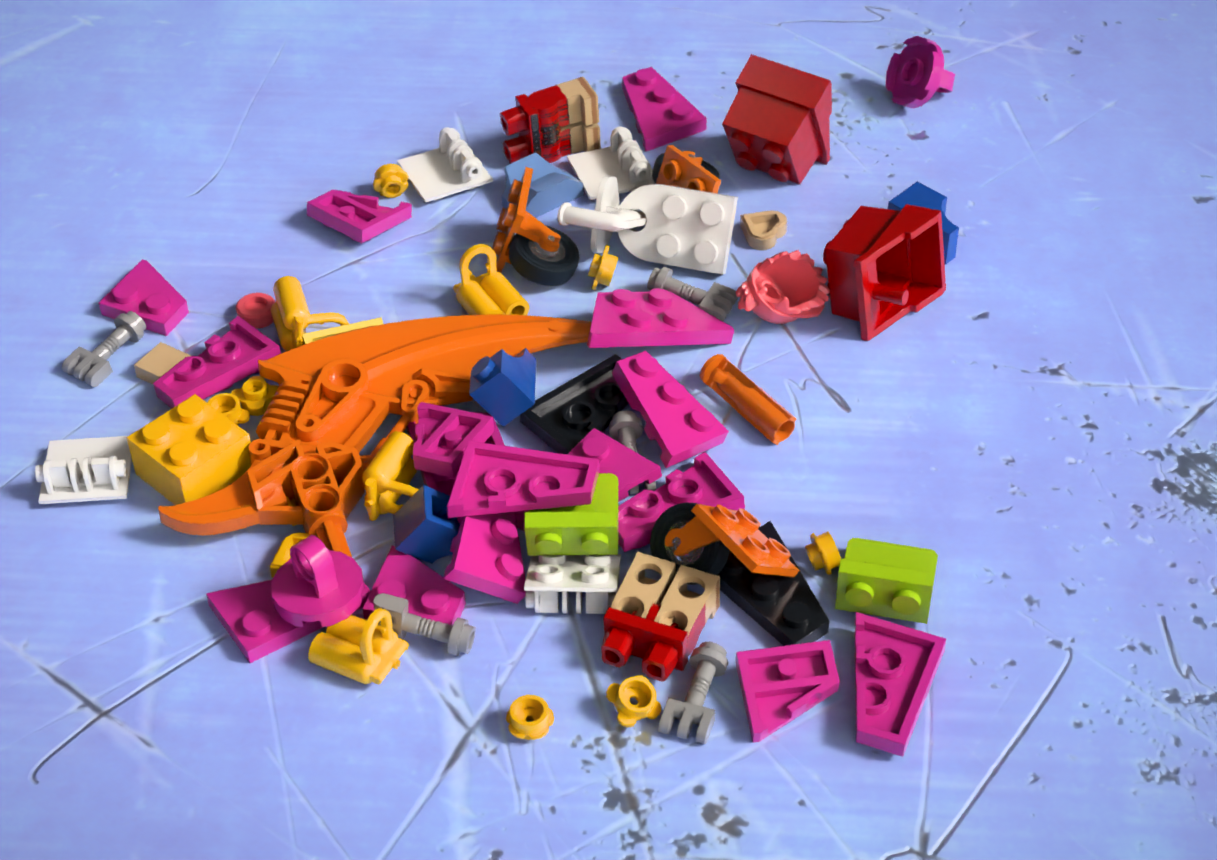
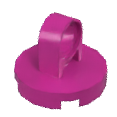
M920 36L906 39L903 44L907 46L900 54L894 53L891 57L886 72L885 85L887 90L892 91L893 98L891 100L893 103L914 109L928 102L935 92L951 93L956 74L944 69L942 49L935 41Z
M309 535L291 546V559L277 570L271 581V595L275 610L283 620L297 627H304L303 621H320L321 627H327L347 619L360 607L362 603L361 593L365 588L362 569L355 559L342 552L328 550L324 543L315 535Z

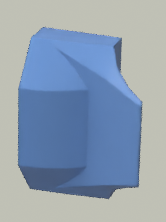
M536 152L504 167L505 190L502 195V206L504 208H507L508 204L511 203L507 201L513 180L520 181L526 167L533 169L526 211L535 218L560 207L563 203L571 202L584 195L583 183L561 168L553 166Z

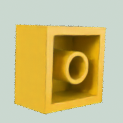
M196 394L126 437L136 475L174 505L197 500L222 490L235 482L252 466L249 455V444L251 443L249 433Z

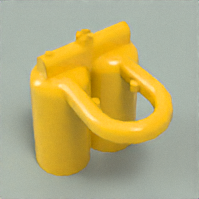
M477 244L468 248L463 253L459 264L462 283L453 286L456 299L469 315H527L530 308L529 303L504 275L497 272L495 251L486 244ZM484 253L487 255V263H485L487 273L475 277L468 268L469 262L475 255Z
M285 276L274 283L273 291L276 302L271 307V314L281 347L284 351H289L303 345V334H306L305 329L309 324L319 323L323 325L327 322H335L341 326L349 324L345 316L339 313L310 314L301 284L297 278Z
M392 432L363 472L362 480L366 490L364 506L368 511V517L371 521H375L380 514H387L388 512L395 514L403 506L402 504H396L400 496L403 494L412 497L419 490L409 485L417 473L414 467V460L411 458L414 441L403 432Z
M378 608L370 614L367 620L350 615L341 622L327 626L326 633H318L313 639L308 652V660L313 664L363 684H370L372 682L381 684L392 668L398 669L400 666L399 658L405 650H408L409 644L407 641L400 639L397 633L393 631L392 617L389 611Z

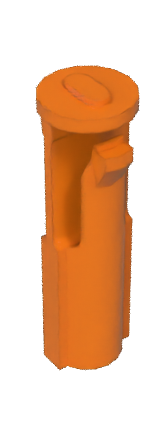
M723 354L714 355L705 362L700 371V379L768 440L778 445L779 442L784 441L792 434L796 418L734 366Z

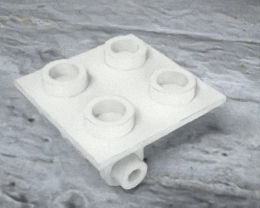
M446 127L440 131L439 148L397 160V164L407 173L409 181L425 203L440 200L446 196L475 189L478 186L493 182V178L483 167L482 162L473 154L466 141L460 139L459 132L454 128Z
M616 127L612 130L610 147L567 156V160L579 181L583 183V188L590 200L597 199L598 188L604 176L617 177L618 194L633 191L644 185L656 184L652 179L653 169L637 142L632 140L630 130L624 127Z
M128 436L49 441L44 464L36 465L35 468L37 482H42L39 504L127 499L132 464L126 438Z
M621 554L531 556L524 585L526 608H535V613H558L559 591H562V613L567 614L568 592H576V614H581L582 592H586V614H605L608 608L611 607L617 594Z

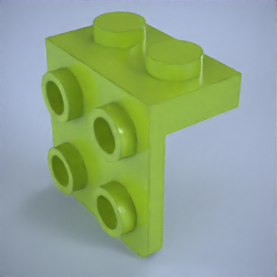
M599 473L591 504L528 510V512H525L524 529L528 556L618 555V477L612 473Z
M861 538L850 539L847 543L845 558H841L835 609L927 624L938 559L937 553L926 548Z

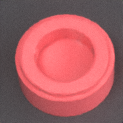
M265 293L248 294L237 302V316L256 329L267 327L274 322L271 307L275 300Z

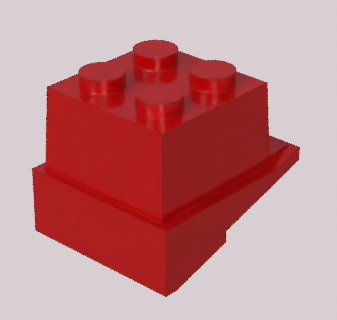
M751 54L735 82L738 93L722 123L736 162L746 170L754 171L757 169L768 173L777 181L787 182L788 180L800 185L815 161L827 165L830 160L829 117L832 113L831 81Z
M906 204L901 211L860 206L853 216L845 221L842 229L832 241L826 244L823 261L827 265V287L830 289V293L827 295L831 300L832 314L860 322L861 340H871L909 312L917 313L946 291L941 210Z

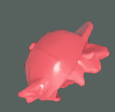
M799 250L791 253L787 251L780 252L771 258H766L752 269L747 280L736 291V296L740 297L738 308L740 310L744 309L747 312L752 310L761 319L774 324H786L798 318L818 317L824 309L825 302L829 300L827 294L830 293V289L825 285L828 278L821 275L822 268L814 267V260L810 259L807 253L801 255Z

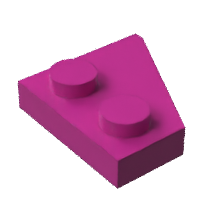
M334 189L307 202V216L360 243L369 241L371 238L410 219L412 213V205L407 202H400L399 206L389 208L379 206V197L354 195L351 192Z
M143 259L99 302L101 315L115 319L121 313L126 314L129 311H133L143 319L146 324V330L165 336L189 313L187 301L147 260Z
M420 402L417 408L419 420L415 427L416 442H414L413 446L414 467L416 470L434 473L438 476L454 477L459 471L468 441L485 443L495 431L493 416Z
M392 545L363 607L364 619L367 620L375 610V596L385 593L407 599L408 613L431 619V621L435 620L436 622L439 621L453 625L455 620L461 617L466 605L465 592L450 581L443 579L441 575L412 555L395 550V546Z
M830 640L736 652L735 663L752 743L762 741L836 693L839 689L840 679Z

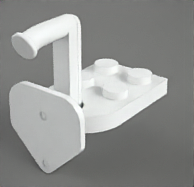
M609 175L604 176L600 182L595 210L573 207L570 203L566 202L559 208L558 222L562 226L572 224L592 228L590 245L593 253H603L605 245L609 244L612 233L618 232L623 246L632 255L641 260L723 275L726 274L738 197L665 184H649L633 190L620 205L617 177ZM645 225V227L640 231L633 229Z

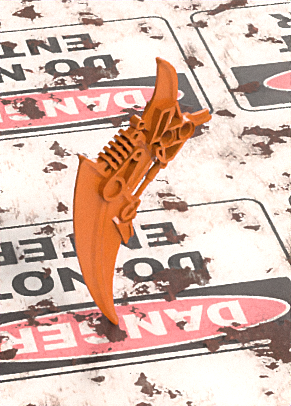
M528 315L432 317L357 329L316 340L267 360H258L260 376L279 383V386L257 426L256 433L260 439L253 440L249 444L252 466L235 482L211 495L178 505L159 506L160 521L167 527L181 533L201 536L227 533L256 524L303 525L305 533L318 537L328 550L339 551L352 557L344 533L348 526L347 517L365 493V485L362 480L363 472L392 432H403L410 422L415 421L418 424L417 408L420 402L442 406L472 401L473 398L469 395L471 370L483 357L488 356L490 358L501 349L514 357L524 348L530 353L564 345L587 343L592 322ZM389 413L402 415L386 438L384 437L379 441L370 455H359ZM286 496L290 500L294 498L296 506H288Z

